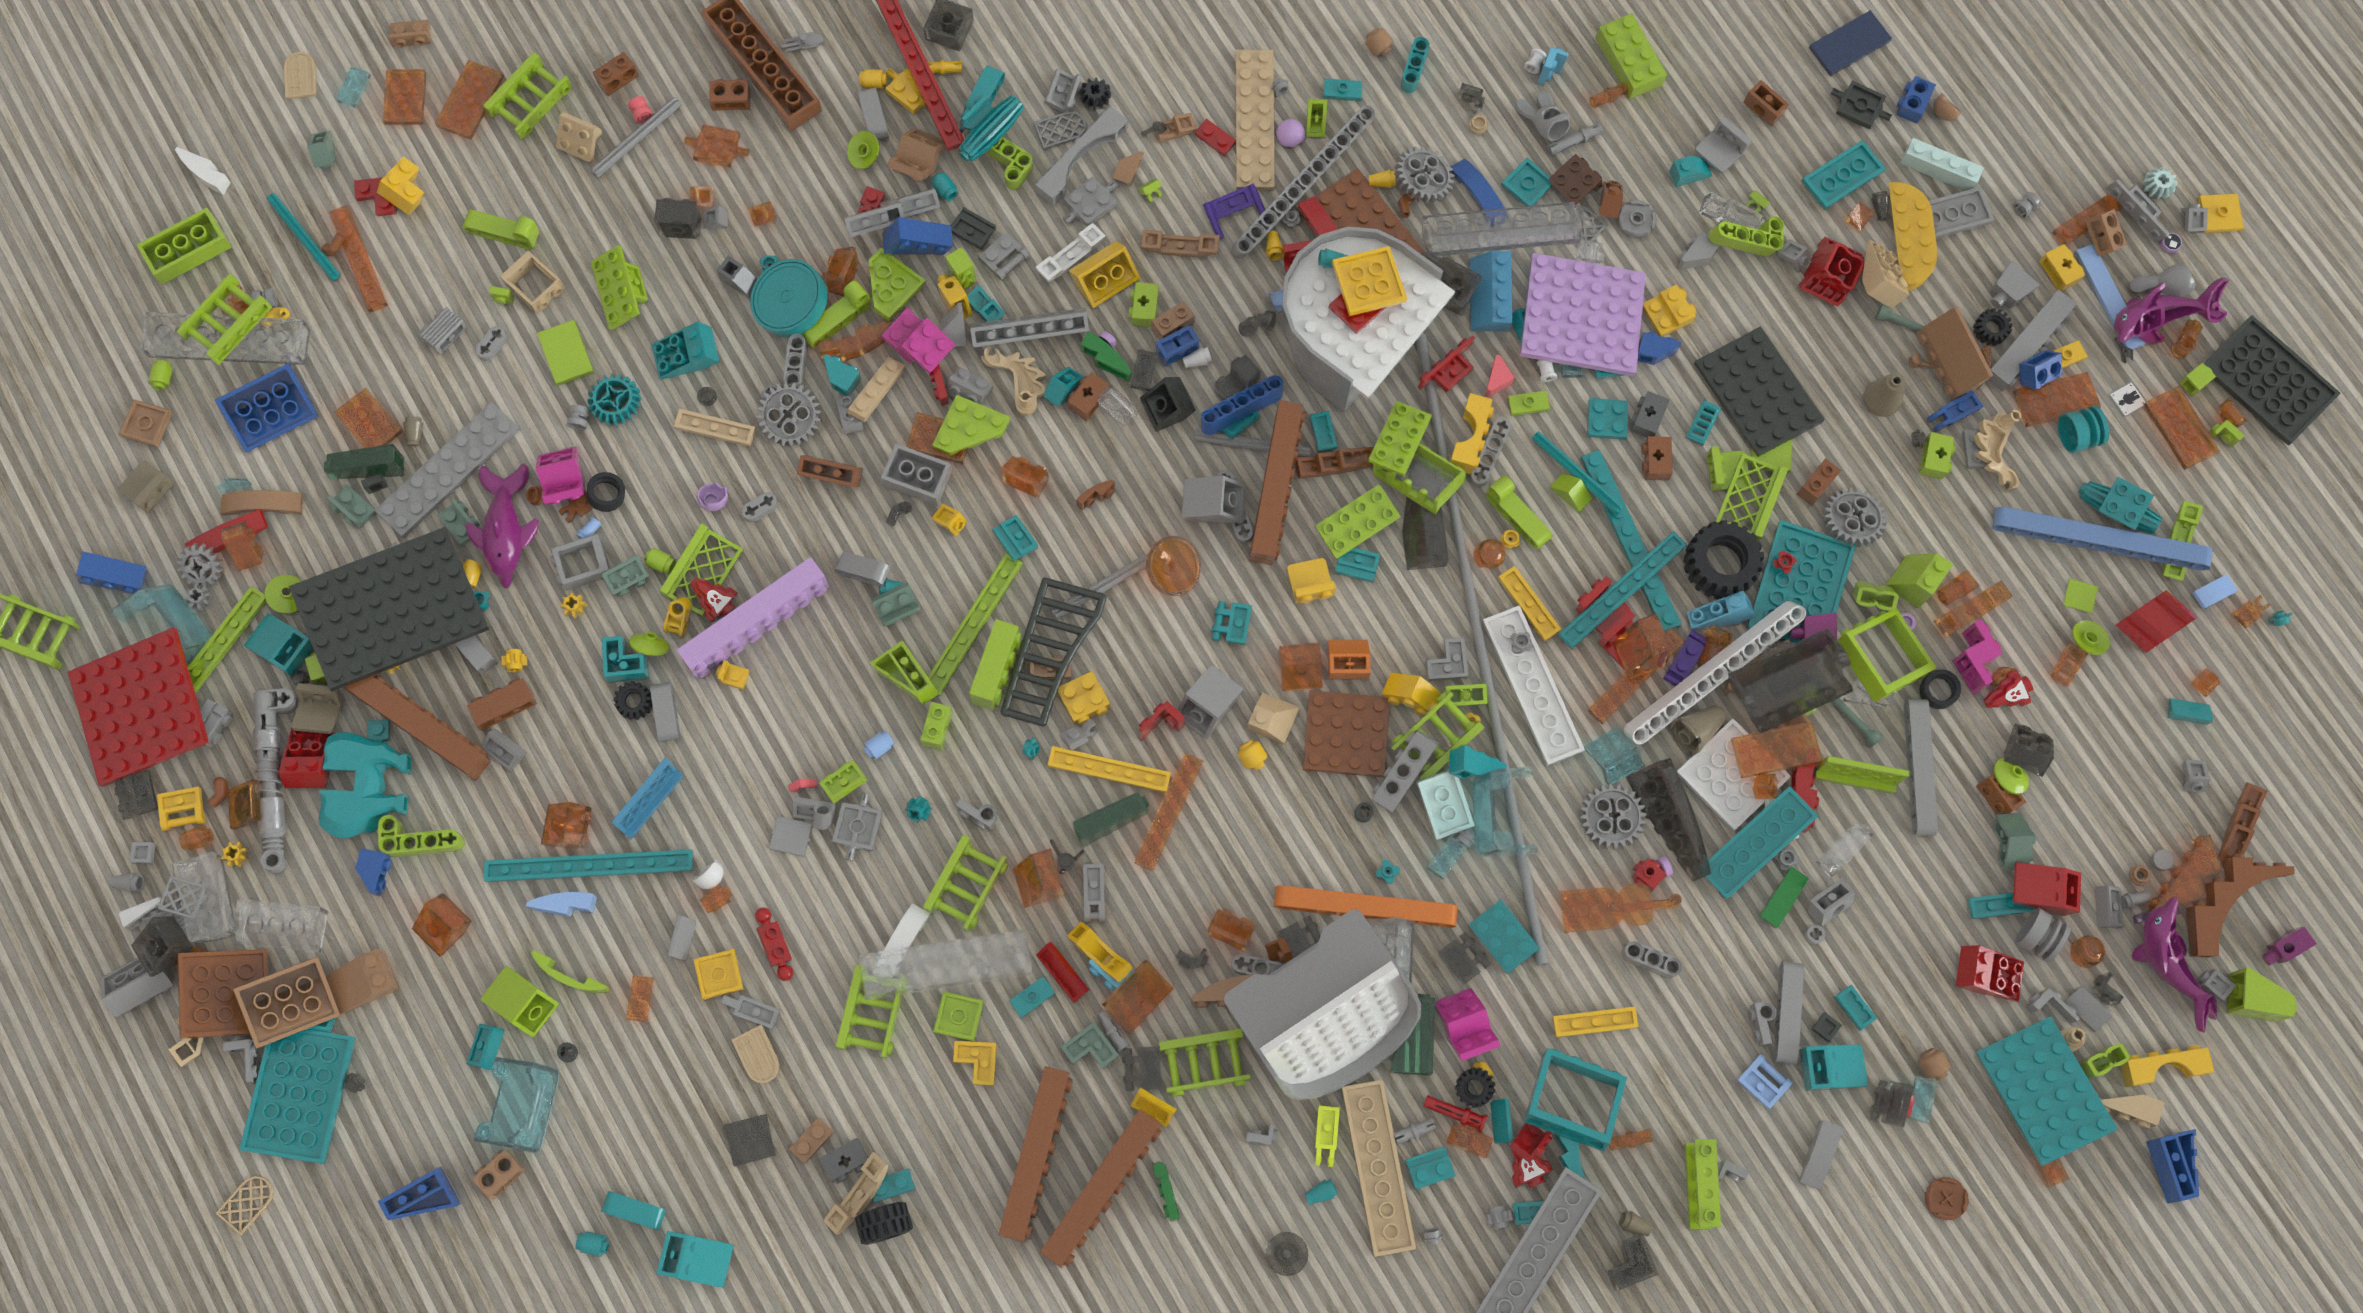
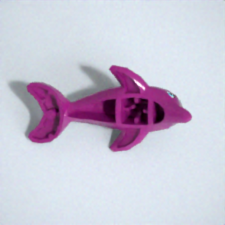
M2221 277L2215 280L2197 299L2160 295L2166 286L2165 283L2155 287L2143 299L2131 298L2127 306L2115 318L2113 328L2114 333L2118 336V342H2126L2131 338L2137 337L2150 344L2163 342L2165 337L2157 329L2173 320L2192 314H2199L2205 320L2212 323L2222 321L2226 317L2227 311L2221 308L2219 300L2229 279Z
M525 463L521 464L515 472L506 478L495 475L486 466H481L479 469L481 485L485 490L495 495L485 516L483 530L470 522L466 524L467 536L476 547L483 551L490 571L498 577L500 584L504 588H509L512 583V575L519 564L522 549L531 543L538 531L539 520L536 518L523 527L520 526L511 495L522 490L528 482L529 469Z
M2172 897L2164 906L2152 910L2146 918L2143 928V943L2134 949L2132 959L2139 962H2148L2165 982L2194 1000L2195 1025L2198 1031L2205 1033L2208 1017L2214 1020L2217 1019L2216 998L2212 993L2204 991L2195 980L2185 961L2184 956L2187 953L2186 944L2181 935L2176 931L2178 899Z

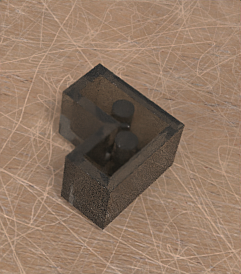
M1246 354L1241 358L1237 357L1231 362L1230 373L1216 380L1214 392L1224 401L1258 383L1261 371Z
M1642 1233L1618 1242L1626 1263L1606 1270L1614 1291L1659 1275Z

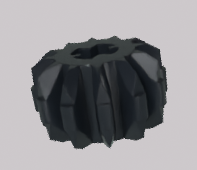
M1096 77L1092 81L1088 78L1087 83H1082L1079 95L1081 96L1080 101L1085 103L1086 108L1092 106V109L1095 111L1096 107L1102 109L1103 104L1108 105L1111 92L1109 84H1105L1104 79L1098 81Z

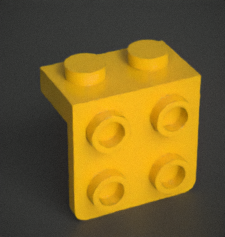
M1324 558L1288 565L1287 572L1295 604L1309 603L1320 598L1327 599L1335 594V583L1330 579L1327 563Z

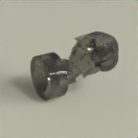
M1267 310L1262 314H1258V316L1254 314L1252 317H1248L1245 321L1240 322L1238 326L1239 333L1244 337H1251L1255 335L1259 325L1264 330L1272 331L1276 323V312Z

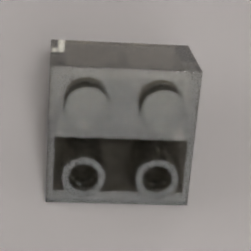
M2015 723L2004 751V761L2043 777L2054 759L2053 739L2047 734L2033 731L2026 725Z

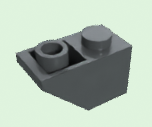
M727 256L716 270L720 280L750 299L757 278L744 265Z

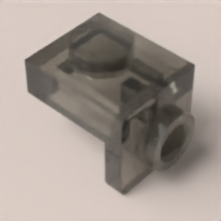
M1203 948L1199 958L1179 950L1176 961L1184 969L1189 970L1193 968L1198 971L1200 966L1205 967L1209 956L1206 955L1207 949Z
M2111 972L2103 975L2099 974L2093 982L2095 986L2091 991L2097 994L2100 1001L2106 1005L2113 1006L2119 1004L2124 997L2107 984L2113 974Z

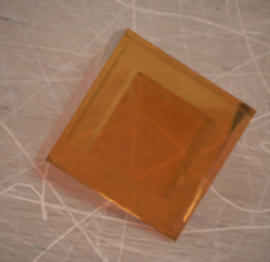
M713 186L689 187L691 206H714Z
M771 201L748 208L754 227L777 219Z
M1859 201L1845 221L1861 232L1873 216L1874 211Z
M1775 773L1755 774L1752 789L1756 799H1776L1778 780Z

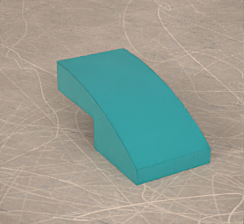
M980 285L967 295L970 306L985 322L999 320L1006 314Z

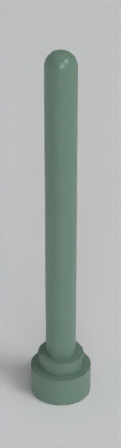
M1883 304L1879 307L1875 317L1881 321L1891 320L1917 332L1924 327L1921 324L1892 313V310L1889 309L1890 307Z
M1813 672L1807 673V678L1865 735L1866 743L1871 748L1883 738L1878 731L1871 730Z

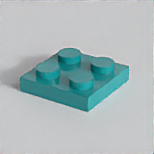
M1528 157L1501 184L1504 189L1528 209H1531L1553 187L1549 182L1550 176Z
M1589 398L1587 437L1626 440L1628 432V401Z

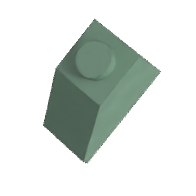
M331 130L311 134L307 147L314 168L321 167V169L331 167L336 159Z

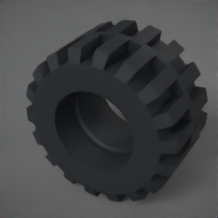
M906 1202L883 1205L860 1213L854 1218L860 1242L864 1245L885 1241L908 1233L913 1229Z

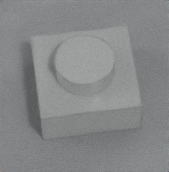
M132 842L129 862L132 864H153L155 843Z

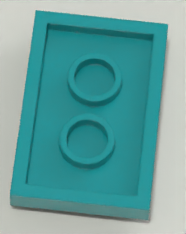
M1502 899L1469 924L1470 928L1507 974L1540 949Z

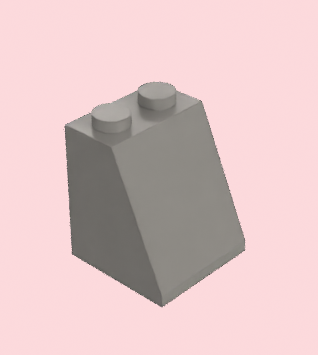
M1226 476L1185 479L1182 518L1192 522L1243 523L1246 484Z
M1211 665L1187 691L1178 711L1185 717L1186 725L1205 739H1208L1237 702L1244 688L1223 674L1221 670Z

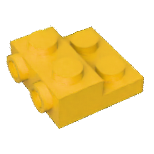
M1677 284L1643 303L1642 310L1660 337L1692 323L1696 317L1697 311L1695 306L1687 302L1686 291L1682 287L1679 288Z
M1093 671L1060 686L1058 689V694L1074 725L1077 723L1082 725L1090 717L1096 714L1101 716L1108 712V708H1110V702Z

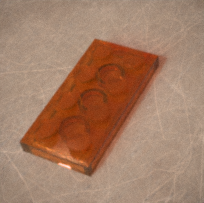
M468 60L435 125L438 128L472 140L486 113L483 105L498 90L504 74Z
M2088 372L2056 379L2042 385L2039 389L2024 387L2013 392L2026 427L2055 421L2063 413L2074 410L2079 411L2082 408H2088L2093 405L2101 408Z
M2179 386L2143 404L2184 470L2220 452Z
M1812 722L1731 739L1741 778L1822 762Z

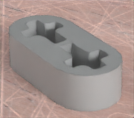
M494 326L489 329L476 347V353L481 360L489 361L495 357L507 341L505 330L500 326ZM495 334H497V335L501 334V338H498V337L495 338L494 335H495ZM483 349H485V350L489 349L490 352L483 354L482 350H483Z
M766 492L746 503L742 508L744 519L748 522H756L773 512L778 506L776 496ZM766 499H769L771 501V506L765 504ZM749 509L754 511V516L748 514Z

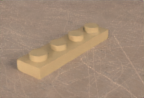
M888 356L850 405L847 413L865 422L904 372L905 365Z
M680 408L674 423V428L677 430L751 447L756 431L755 426Z

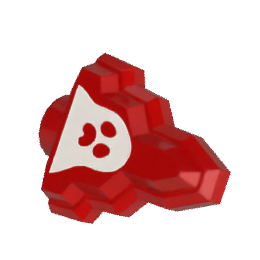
M694 578L690 583L694 593L700 598V606L705 610L704 616L711 623L720 615L722 617L726 616L735 607L731 602L738 592L731 587L724 588L720 584L711 585L708 581Z
M2015 668L2006 674V678L1999 682L1998 688L1991 691L1983 702L1987 708H1998L2005 704L2010 707L2015 705L2022 707L2031 703L2029 692L2034 689L2029 678L2026 675L2021 677Z
M1511 1149L1515 1159L1512 1164L1514 1174L1511 1177L1515 1188L1525 1184L1528 1185L1529 1189L1545 1182L1543 1176L1553 1171L1548 1160H1543L1541 1156L1539 1159L1534 1157L1528 1163Z

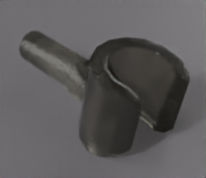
M1156 121L1152 124V127L1142 131L1141 135L1145 136L1154 131L1157 134H1162L1167 130L1164 122Z
M2116 337L2114 340L2121 350V361L2126 363V357L2133 360V350L2126 348L2123 343L2118 342V337Z

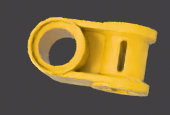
M679 597L669 604L663 632L676 633L682 638L686 635L692 608L691 601L688 598ZM677 603L682 605L683 612L677 609Z

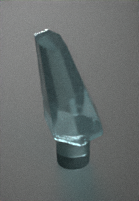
M224 478L225 482L218 485L217 488L223 493L228 489L234 490L251 485L252 483L248 479Z

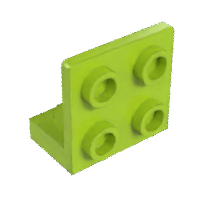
M1713 446L1709 449L1706 457L1711 492L1728 490L1742 453L1746 454V451L1720 452L1719 446ZM1744 460L1742 466L1745 472H1748V463ZM1744 477L1736 480L1739 489L1747 487Z

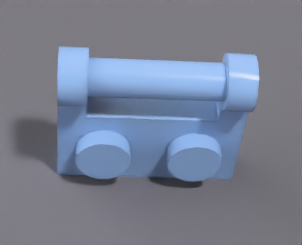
M1760 1053L1736 1081L1769 1110L1793 1082L1789 1078L1786 1079L1765 1060L1766 1057ZM1758 1066L1780 1084V1087L1777 1088L1757 1070Z

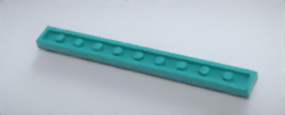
M1599 449L1583 455L1581 461L1587 474L1623 506V509L1618 514H1614L1601 502L1631 568H1633L1648 554V551ZM1657 573L1641 589L1661 632L1664 633L1680 627L1682 623Z
M693 850L485 860L484 881L503 882L693 871Z

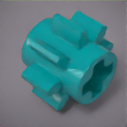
M918 796L916 800L911 798L907 803L908 806L905 811H907V815L911 820L919 823L921 819L926 821L930 816L929 813L932 808L927 799Z

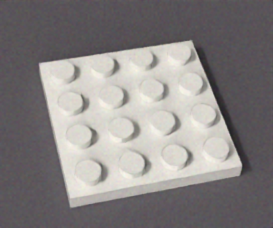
M1734 719L1728 722L1709 740L1699 753L1692 756L1675 773L1732 831H1735L1765 802L1764 799H1768L1791 777Z

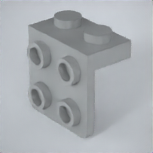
M1723 116L1718 121L1714 130L1695 148V152L1719 173H1724L1746 152L1752 140Z

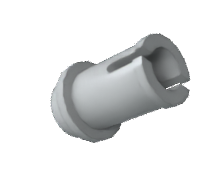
M2146 890L2134 894L2126 893L2122 896L2123 906L2129 909L2151 902L2150 894Z

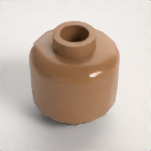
M1377 27L1366 36L1365 44L1374 56L1380 54L1385 56L1392 50L1390 46L1393 44V39L1384 28L1378 29Z
M1931 1048L1920 1054L1921 1058L1918 1063L1927 1078H1935L1938 1081L1948 1075L1946 1072L1950 1069L1951 1065L1942 1050Z

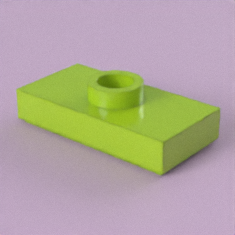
M1546 390L1510 395L1507 398L1511 416L1550 410Z

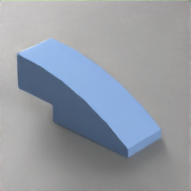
M562 892L528 901L526 907L535 911L571 917L573 909L593 913L597 897L592 893Z

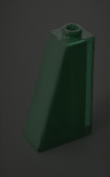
M394 444L327 454V461H324V471L331 479L366 478L372 474H381L382 477L404 476V456Z
M1136 792L1073 821V830L1084 848L1148 814L1147 807L1150 805L1145 796L1141 797L1139 792Z
M1417 994L1421 1003V1018L1411 1035L1394 1052L1389 1067V1073L1425 1076L1433 1074L1435 998H1430L1429 994Z

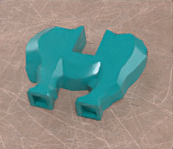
M338 732L329 736L324 747L323 770L328 772L355 773L354 791L320 790L319 825L329 834L346 839L361 833L375 832L378 830L379 820L389 813L397 812L407 816L409 796L405 794L384 796L386 786L383 774L388 768L394 766L400 772L411 775L412 755L408 753L401 754L388 743L374 742L366 737L352 733Z

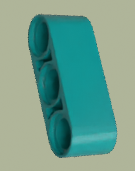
M1417 37L1413 41L1401 81V89L1406 93H1413L1418 87L1430 45L1425 37Z
M987 65L970 94L964 111L967 108L971 109L975 105L974 101L980 95L984 96L987 92L991 94L989 101L992 104L1004 81L1005 72Z
M608 1191L601 1212L659 1230L666 1209Z

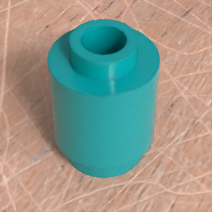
M937 173L933 176L931 186L935 188L942 199L949 202L958 195L957 186L946 173Z
M588 1231L585 1233L580 1232L576 1240L575 1249L580 1250V1253L602 1257L603 1253H607L610 1241L607 1240L606 1235Z

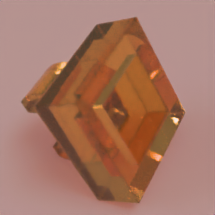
M2205 668L2191 684L2206 697L2221 681L2214 672H2210Z

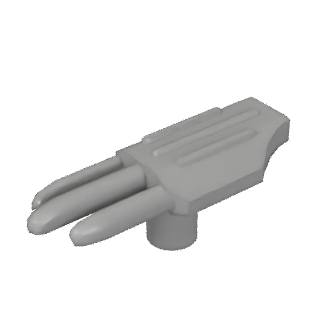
M814 32L801 33L798 37L783 40L784 43L797 40L798 42L781 45V48H787L785 51L814 48L824 44L823 36Z

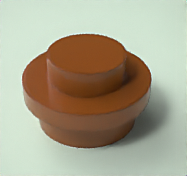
M534 486L527 490L526 499L532 505L537 506L542 503V487Z

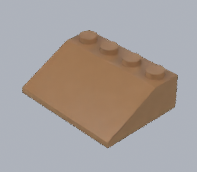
M1958 306L1950 309L1917 332L1918 341L1926 350L1927 359L1934 365L1935 374L1944 385V392L1950 397L1951 401L1974 391L1993 376Z
M318 957L232 989L256 1049L340 1016Z

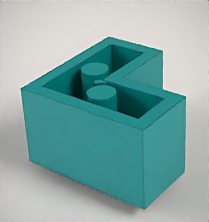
M622 636L602 638L603 677L608 683L649 679L648 659L644 654L627 655V642Z

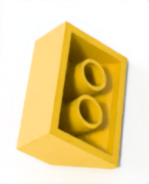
M1118 241L1113 242L1069 270L1076 287L1092 308H1095L1140 279L1126 246Z

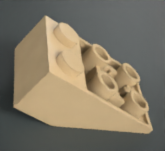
M1869 240L1862 281L1868 295L1892 309L1909 296L1908 284L1902 277L1903 271L1897 264L1896 260L1898 258L1895 253L1887 251L1880 243Z

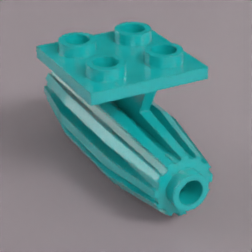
M987 92L984 96L980 95L974 101L975 105L971 109L967 108L962 113V119L959 122L961 133L966 129L971 130L959 147V155L964 161L967 162L969 160L973 162L990 150L1012 128L1024 110V106L1018 98L1010 95L992 108L989 101L991 94Z
M2120 477L2116 478L2112 487L2089 481L2088 483L2084 482L2078 491L2081 494L2080 498L2098 512L2133 530L2136 529L2153 535L2162 521L2163 517L2148 507L2154 495Z

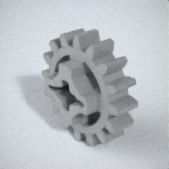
M197 543L191 547H186L179 554L181 558L177 560V563L181 565L177 570L184 573L181 578L187 577L188 584L193 581L197 586L202 584L203 587H206L209 584H214L222 576L220 572L224 570L223 567L219 566L223 560L217 559L219 552L214 554L212 552L213 547L206 549V544L204 543L200 547Z

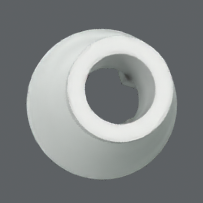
M1201 347L1191 354L1182 357L1186 368L1205 366L1213 362L1208 347Z

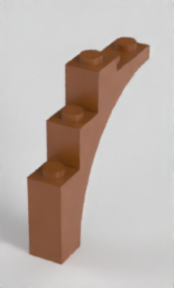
M2232 854L2231 858L2224 859L2225 878H2214L2213 882L2206 883V902L2194 903V906L2187 908L2190 957L2219 956V938L2222 926L2229 910L2237 899L2249 888L2264 880L2295 875L2294 866H2286V863H2272L2273 866H2266L2265 862L2253 863V858L2245 857V854Z

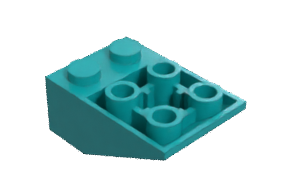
M698 321L651 344L660 380L704 370L720 362L712 327Z
M267 613L243 645L292 678L305 662V658L309 657L314 650L309 637Z
M1821 1045L1800 1049L1805 1091L1868 1087L1862 1045Z
M667 1231L656 1274L724 1288L734 1245Z

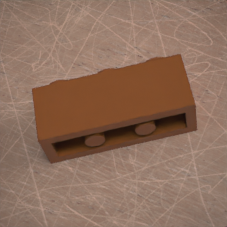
M800 455L797 475L850 487H860L863 468L813 456Z
M517 678L510 681L509 685L503 688L493 689L485 697L473 699L467 707L476 726L483 731L536 705L537 702L524 678Z

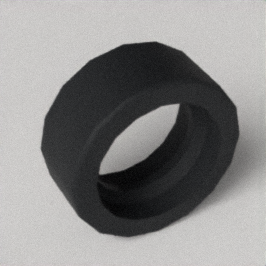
M601 472L590 478L587 484L586 498L594 509L601 512H610L622 505L625 497V485L622 479L611 472ZM601 483H609L617 488L618 495L614 500L602 501L594 495L595 486Z
M1944 669L1934 670L1922 680L1919 688L1920 697L1927 699L1931 708L1946 709L1960 697V681L1950 671ZM1936 678L1945 680L1951 687V696L1943 701L1933 697L1929 690V684L1932 680Z

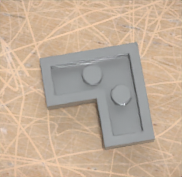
M1464 637L1444 639L1445 658L1426 660L1428 681L1468 678Z

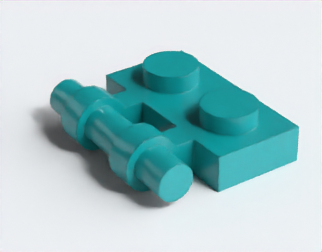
M1218 601V606L1214 612L1216 616L1215 624L1212 625L1211 629L1213 633L1212 640L1220 641L1221 634H1226L1227 643L1245 645L1252 605L1232 602L1231 610L1225 609L1226 602ZM1224 617L1230 618L1228 627L1222 626Z

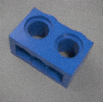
M1915 76L1912 82L1908 81L1903 90L1906 94L1904 97L1901 96L1896 107L1899 110L1896 115L1917 124L1923 116L1936 84L1918 76Z
M1190 325L1156 342V353L1165 367L1199 349V339Z
M2044 350L2019 363L2021 385L2027 386L2030 389H2039L2042 385L2052 382L2055 378L2063 375L2061 353Z

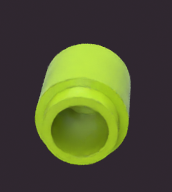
M155 360V363L152 364L148 383L153 389L164 390V388H169L173 371L170 362Z
M656 548L648 550L644 557L646 566L663 574H670L676 564V560L671 555Z

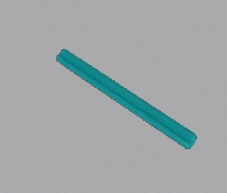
M275 193L267 196V201L332 281L339 279L340 273Z
M1538 431L1532 437L1533 441L1573 477L1581 479L1585 487L1614 514H1618L1623 509V506L1541 432Z

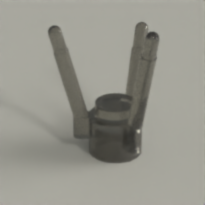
M1050 839L1051 846L1058 857V866L1061 869L1058 873L1065 874L1066 871L1073 868L1074 862H1078V859L1085 851L1082 849L1074 857L1069 853L1062 854L1054 840Z

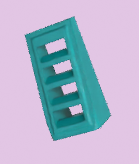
M1703 400L1685 438L1703 446L1721 408ZM1700 416H1702V417H1704V418H1706V419H1708V420H1711V421L1708 422V421H1706V420H1703V419L1700 418ZM1698 423V424H1700V425L1706 427L1707 429L1701 428V427L1697 426L1696 424ZM1693 430H1695V431H1697V432H1699V433L1704 434V436L1701 437V436H1699V435L1693 433Z

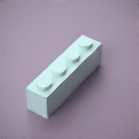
M1915 138L1907 146L1900 162L1904 166L1964 191L1974 189L1984 169L1980 165Z

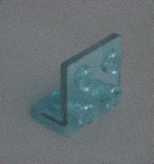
M1617 727L1584 746L1585 751L1602 768L1605 782L1608 785L1616 783L1643 766L1640 750Z

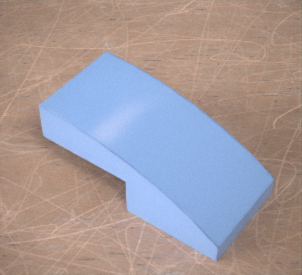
M2225 575L2192 592L2201 608L2205 609L2236 593L2238 590L2229 576Z

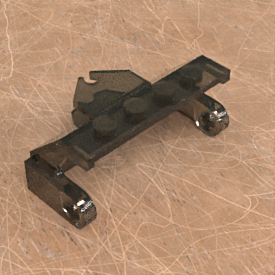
M1828 629L1797 643L1774 642L1775 647H1777L1776 649L1772 650L1770 645H1768L1759 660L1728 674L1732 690L1743 703L1751 721L1760 733L1853 692L1852 685L1842 671L1843 668L1850 666V659L1844 648Z

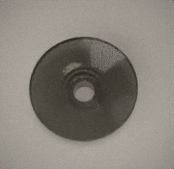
M1282 1232L1275 1235L1267 1244L1266 1260L1269 1267L1275 1273L1283 1276H1292L1299 1273L1305 1267L1308 1260V1248L1304 1240L1297 1234ZM1284 1250L1290 1252L1289 1258L1283 1257L1282 1253Z

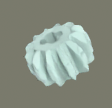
M2164 166L2160 169L2157 167L2153 168L2145 175V180L2142 184L2145 186L2144 192H2149V197L2154 195L2156 200L2168 198L2169 195L2175 192V187L2178 183L2174 180L2176 175L2170 174L2171 169L2165 171Z

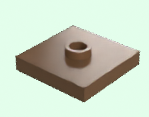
M134 399L118 435L122 438L158 448L173 412L169 409Z

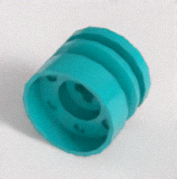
M2093 405L2088 408H2082L2079 411L2074 410L2060 415L2058 419V433L2064 448L2069 453H2076L2087 448L2105 445L2109 439V425L2102 409Z

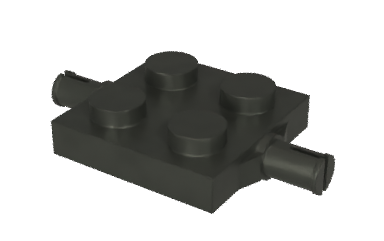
M1853 80L1844 92L1833 88L1830 94L1840 99V105L1835 114L1869 130L1878 117L1889 122L1892 114L1882 110L1883 102L1886 98L1885 95Z

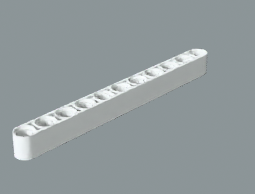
M1791 601L1781 604L1627 723L1624 727L1625 737L1636 744L1647 742L1802 622L1806 616L1804 607Z

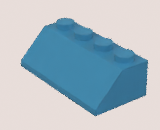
M1489 251L1470 258L1471 331L1509 332L1512 325L1511 251Z

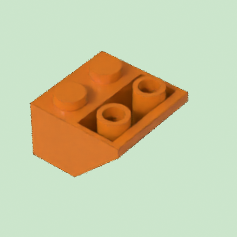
M1328 640V679H1369L1371 669L1368 640Z

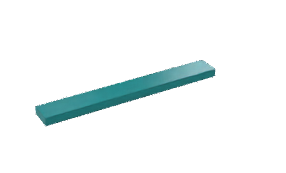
M1673 531L1564 628L1558 636L1572 650L1684 550L1687 544Z

